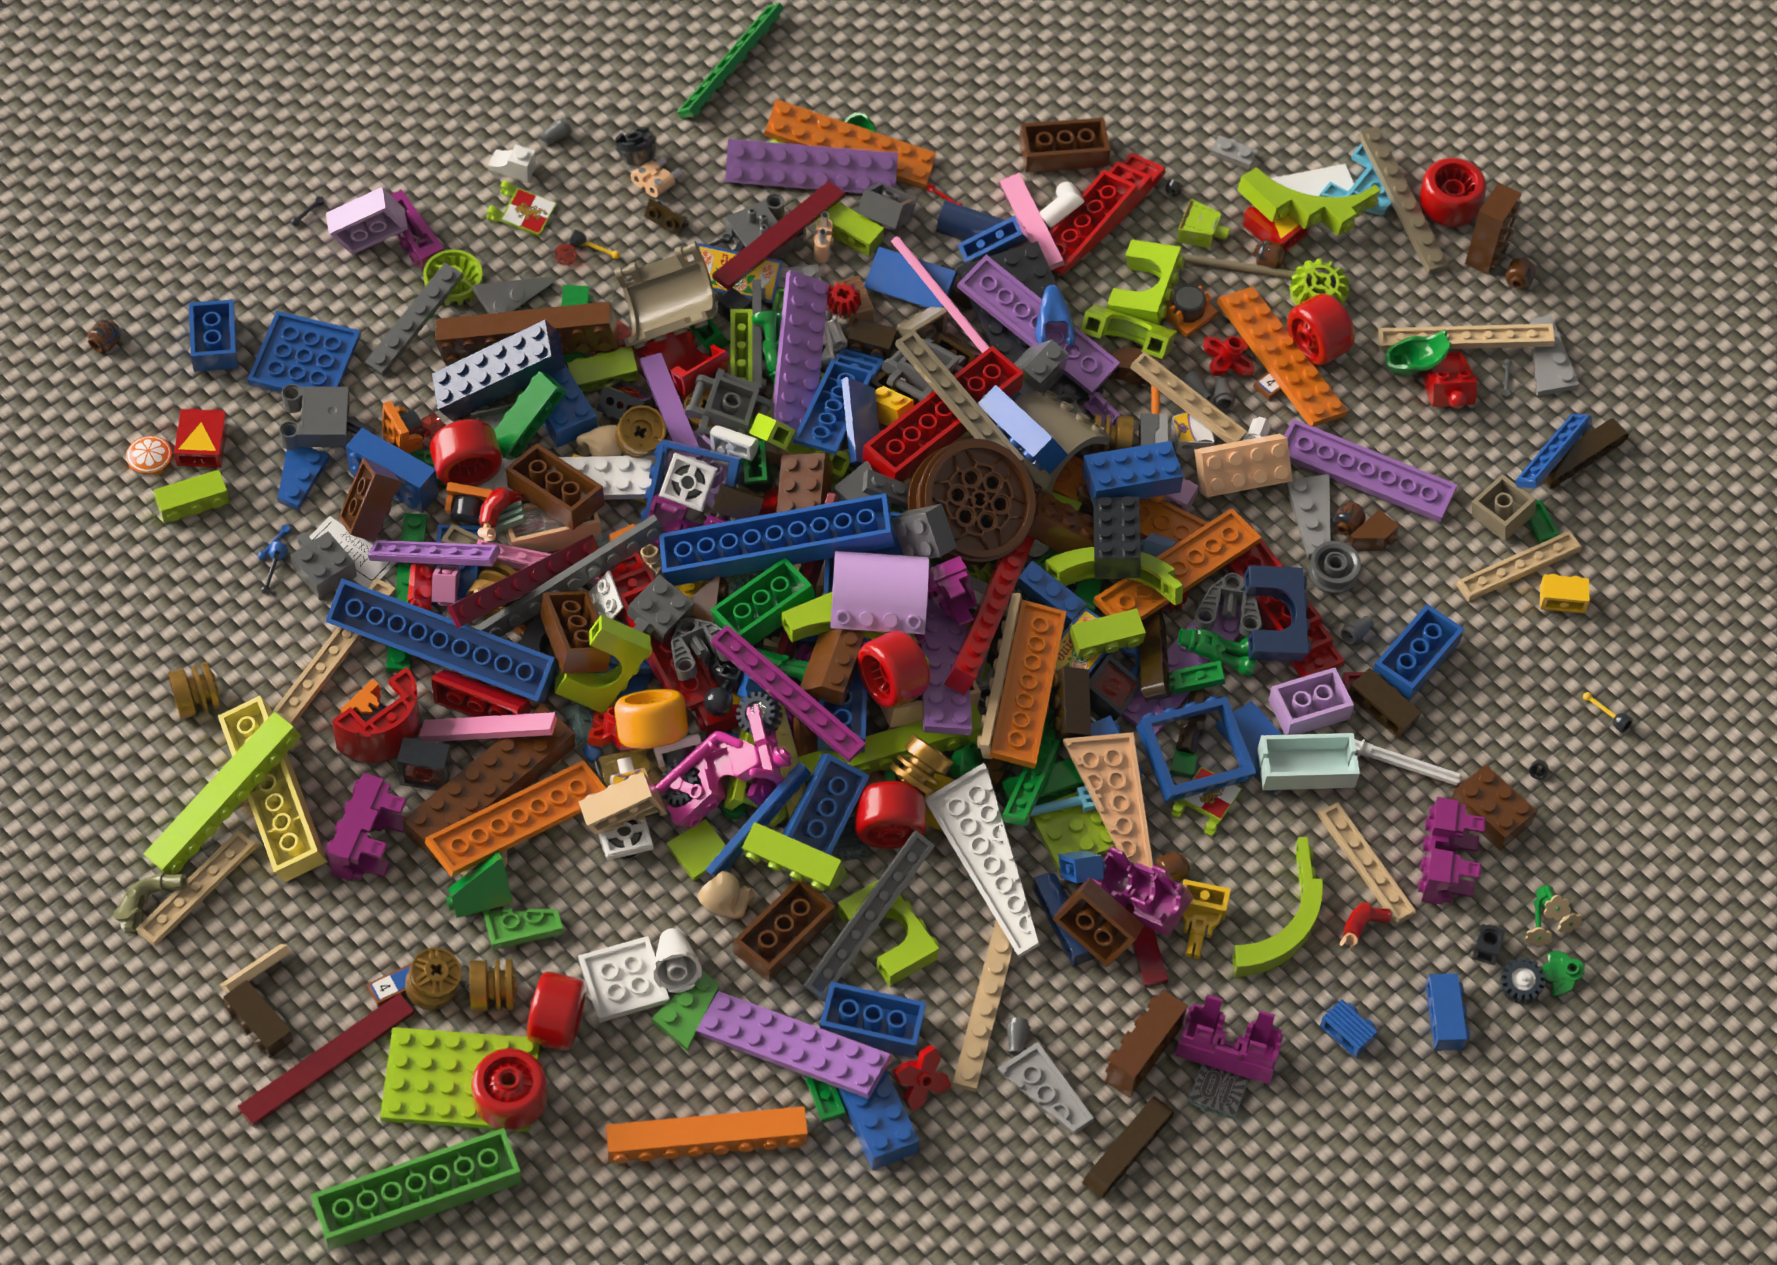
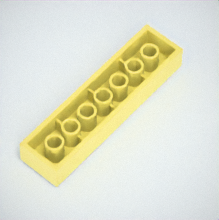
M261 696L218 716L232 757L273 713L271 707ZM286 753L280 763L269 771L265 779L248 796L250 807L274 873L284 883L328 862L288 753Z

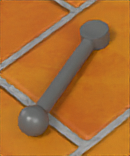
M1505 359L1503 362L1505 366V383L1501 395L1505 399L1509 398L1511 394L1510 390H1508L1509 372L1512 365L1511 359Z

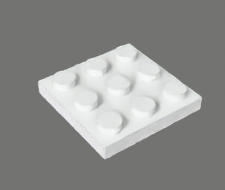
M648 936L578 956L599 1023L669 1002L666 988L657 986L653 977L655 955Z

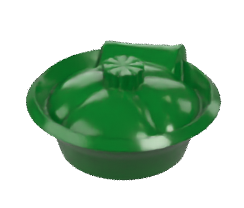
M974 742L968 743L964 748L956 749L951 759L953 764L950 767L951 777L956 780L983 764L981 749Z

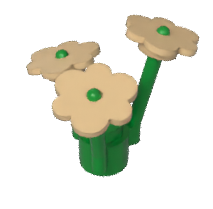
M1543 885L1536 890L1537 899L1533 901L1536 928L1527 931L1525 941L1535 946L1552 942V933L1545 931L1541 927V908L1545 909L1544 914L1547 918H1554L1555 920L1562 918L1558 927L1560 933L1565 931L1571 932L1574 928L1579 927L1582 924V915L1570 914L1569 900L1556 895L1552 886Z

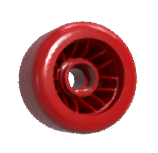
M1461 158L1438 160L1427 169L1419 194L1420 206L1424 214L1439 225L1447 227L1464 226L1472 222L1482 208L1487 190L1486 179L1482 171L1467 160Z
M1329 294L1315 295L1295 306L1288 314L1287 327L1293 343L1314 365H1325L1350 351L1354 345L1355 329L1351 317L1345 307Z
M467 419L450 423L441 428L433 436L430 443V453L437 477L445 485L452 482L476 487L494 478L502 467L503 458L496 433L489 424L483 421Z
M891 631L868 641L860 648L857 658L860 678L869 695L881 706L886 708L898 707L921 696L928 689L930 670L927 659L919 644L909 634L903 631Z
M884 781L863 788L854 807L856 835L866 845L880 849L902 848L914 831L924 836L926 831V807L923 793L912 784L900 781Z
M545 972L541 975L529 1010L527 1039L531 1043L564 1051L572 1048L583 1014L587 993L586 982L577 977L555 972Z
M515 1048L494 1051L479 1062L473 1073L471 1083L473 1103L478 1115L490 1126L497 1129L504 1128V1130L508 1131L519 1130L535 1122L543 1113L548 1098L547 1078L541 1063L530 1053Z

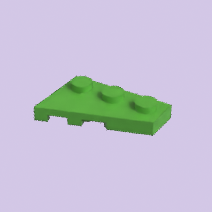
M503 908V911L490 909L482 911L492 950L564 934L558 909L513 911L512 908Z
M702 970V976L695 982V986L687 991L678 992L652 1017V1023L688 1052L695 1034H697L696 1029L718 993L720 984Z

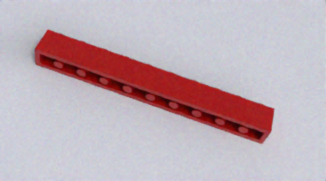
M1028 535L1015 550L997 560L974 613V621L968 627L944 683L947 687L964 696L978 675L1035 540Z

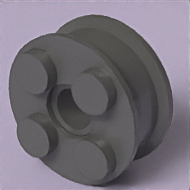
M1339 541L1322 543L1312 554L1309 565V577L1312 583L1324 592L1331 594L1344 593L1350 590L1357 582L1358 573L1361 568L1360 557L1356 550L1346 543Z

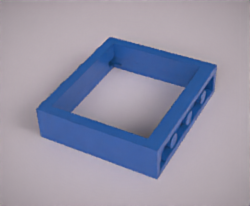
M666 439L661 440L660 444L657 443L656 450H654V457H657L655 466L652 465L649 479H652L651 487L647 488L644 500L647 501L646 510L643 509L641 512L640 523L648 518L654 495L660 494L669 449L729 462L725 484L736 488L743 458Z
M1214 696L1200 704L1191 702L1181 709H1176V707L1168 708L1158 715L1149 713L1144 715L1136 726L1165 803L1247 782L1256 774L1227 696L1223 698ZM1218 710L1240 768L1174 785L1153 727Z

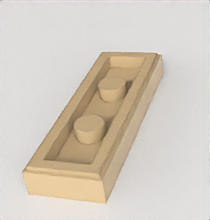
M285 944L278 945L221 983L220 986L224 992L232 991L244 981L252 980L288 956L291 952Z

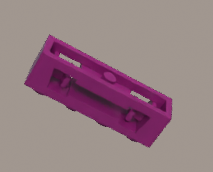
M401 189L391 194V196L405 209L408 224L420 240L418 242L419 247L409 228L394 236L398 237L402 249L408 251L412 263L415 266L418 265L423 272L427 261L435 254L444 251V247Z

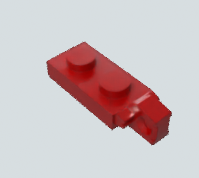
M411 563L407 602L430 611L432 603V575L435 571L434 567L426 563Z

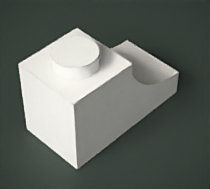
M515 145L513 150L510 151L496 149L488 164V170L529 182L536 168L535 150Z

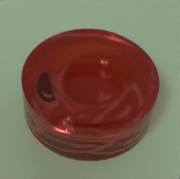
M561 244L556 247L554 254L558 264L567 266L575 262L576 249L572 245Z

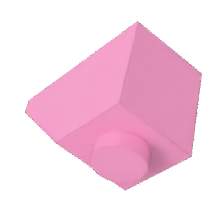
M437 566L432 575V602H438V605L449 606L456 602L461 566Z

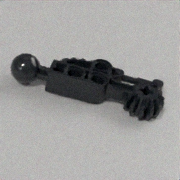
M783 626L765 638H769L770 641L774 636L780 638V634L784 630ZM761 641L756 643L753 647L758 648ZM712 653L708 665L711 679H714L720 687L710 689L705 694L703 703L708 713L714 716H723L732 709L733 697L731 694L737 695L743 671L730 660L721 661Z

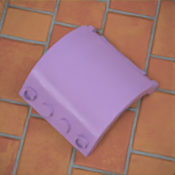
M835 551L830 628L883 632L903 631L905 633L925 634L929 558Z

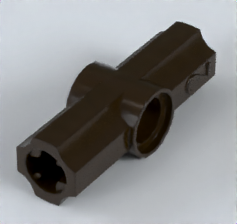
M1204 689L1191 691L1187 704L1191 702L1204 703L1205 700L1210 698V694ZM1205 713L1181 719L1180 734L1175 750L1195 755L1199 736H1202L1206 720Z

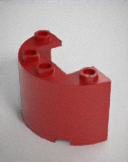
M687 328V332L676 336L674 332L666 334L667 339L658 342L651 339L646 342L647 346L636 349L639 358L658 353L662 354L680 401L686 399L695 390L697 375H705L714 379L718 368L725 370V373H727L728 361H730L728 353L714 344L710 346L712 357L696 349L693 341L695 337L689 328Z
M407 667L388 680L389 686L400 698L365 722L350 707L332 720L336 749L339 752L360 762H383L399 755L403 737H417L421 722L417 686L411 671Z

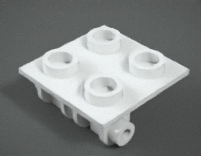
M607 571L589 591L598 616L604 615L615 620L614 617L624 607L611 572Z

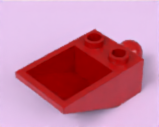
M1462 351L1448 352L1444 361L1436 367L1422 371L1427 397L1432 407L1452 406L1454 408H1461L1464 405H1476L1477 380Z

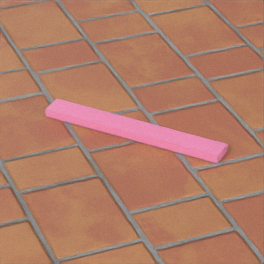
M896 236L891 242L982 353L985 352L989 346L905 243Z

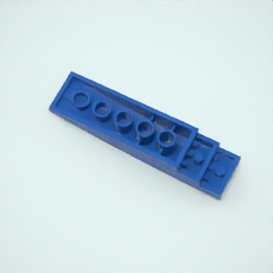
M842 348L840 353L836 354L834 360H831L792 443L836 455L847 437L842 379L849 377L871 387V381L879 375L884 359Z

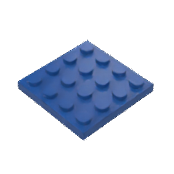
M276 311L248 376V385L276 392H282V389L289 384H296L299 387H340L361 337L360 330Z

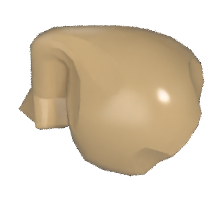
M600 426L579 435L576 438L578 444L577 451L582 452L583 456L589 454L593 457L621 456L622 451L619 449L615 439V429L617 426Z
M722 871L698 893V899L700 904L712 913L732 919H739L745 915L748 903L756 893L752 888L740 887L738 879L733 874Z

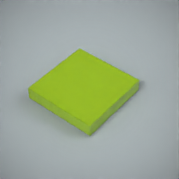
M706 819L666 843L668 850L693 882L708 873L705 869L726 846Z

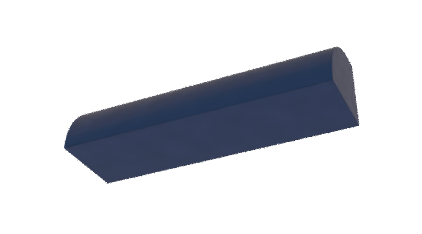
M945 200L938 218L936 232L965 241L1005 220Z
M1046 873L1034 877L1032 889L1072 966L1075 967L1095 959L1094 955L1053 920L1061 905L1069 898L1058 876L1054 873Z

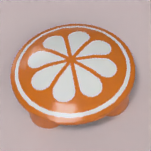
M145 436L135 440L129 446L126 458L131 470L144 474L152 473L159 475L163 473L164 468L169 464L172 450L164 439L157 436Z

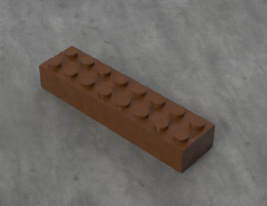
M610 301L436 319L435 342L445 366H449L543 320H546L559 332L563 355L618 349L619 326Z
M541 704L531 714L552 712ZM557 717L552 735L500 738L403 819L404 834L438 863L439 860L425 844L426 837L526 789L575 748V733Z

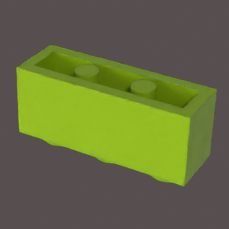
M838 202L827 211L829 219L833 224L832 237L863 255L870 257L883 242L884 227L858 214L842 202Z
M621 347L613 352H601L593 357L577 358L567 363L569 371L582 393L603 389L604 385L617 379L626 382L640 380L632 347Z
M219 470L153 490L156 504L164 523L174 522L190 515H197L212 508H220L229 503L228 492Z
M1133 609L1073 624L1070 628L1069 637L1077 659L1083 657L1090 659L1099 653H1113L1119 650V648L1139 646L1143 643L1146 632L1138 610Z

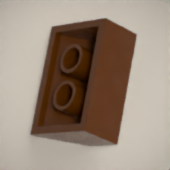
M367 458L362 459L338 517L350 535L373 542L376 541L377 536L383 530L385 516L391 511L393 497L400 489V480L390 470Z
M835 629L819 633L800 687L815 699L844 706L858 667V653L865 643V634L849 629Z

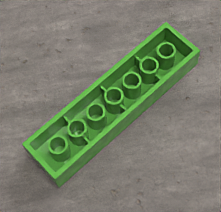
M502 1128L313 1193L311 1198L328 1250H332L521 1184V1174L506 1132Z

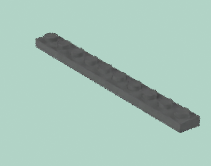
M652 515L474 628L501 638L540 613L543 593L575 591L657 540L659 534L666 532L655 515Z

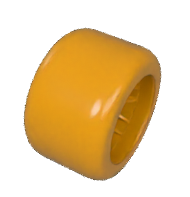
M652 689L639 691L621 697L615 704L618 738L621 744L626 747L646 749L667 746L681 741L688 733L685 700L683 695L676 690Z

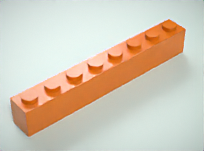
M804 1106L606 1125L608 1160L617 1164H623L629 1160L645 1162L661 1157L675 1159L682 1155L698 1157L704 1153L721 1155L728 1151L736 1150L749 1152L758 1148L773 1150L779 1146L796 1148L807 1144L808 1136Z

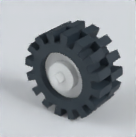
M1519 957L1515 961L1514 959L1505 966L1501 974L1500 984H1502L1501 990L1502 992L1505 991L1507 998L1510 997L1512 998L1511 1001H1519V1004H1524V1002L1530 1003L1533 999L1536 1000L1545 986L1546 977L1545 973L1543 974L1542 972L1543 968L1537 966L1538 962L1535 960L1531 962L1530 958L1527 957L1525 960Z

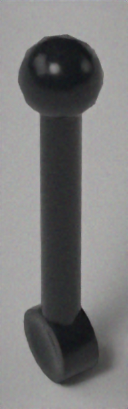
M317 196L315 202L297 218L291 220L292 226H298L299 221L317 205H323L324 198Z
M724 234L721 239L708 245L716 246L723 242L729 243L731 236Z

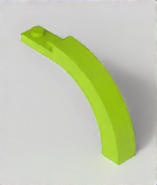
M1298 837L1295 847L1301 897L1298 912L1292 921L1276 935L1257 943L1234 946L1232 954L1234 978L1260 974L1281 965L1300 950L1312 933L1322 902L1323 883L1322 879H1316L1315 867H1311L1313 847L1308 845V837Z

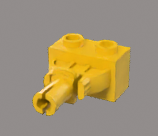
M1184 879L1183 885L1188 887L1194 897L1182 915L1183 922L1185 923L1184 933L1188 934L1189 925H1191L1185 956L1191 958L1193 948L1195 947L1193 959H1200L1205 930L1208 928L1206 938H1211L1213 929L1218 926L1221 920H1225L1231 889Z

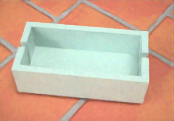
M1354 733L1262 735L1260 738L1257 752L1259 767L1261 768L1262 790L1355 788L1360 772L1357 755H1355Z

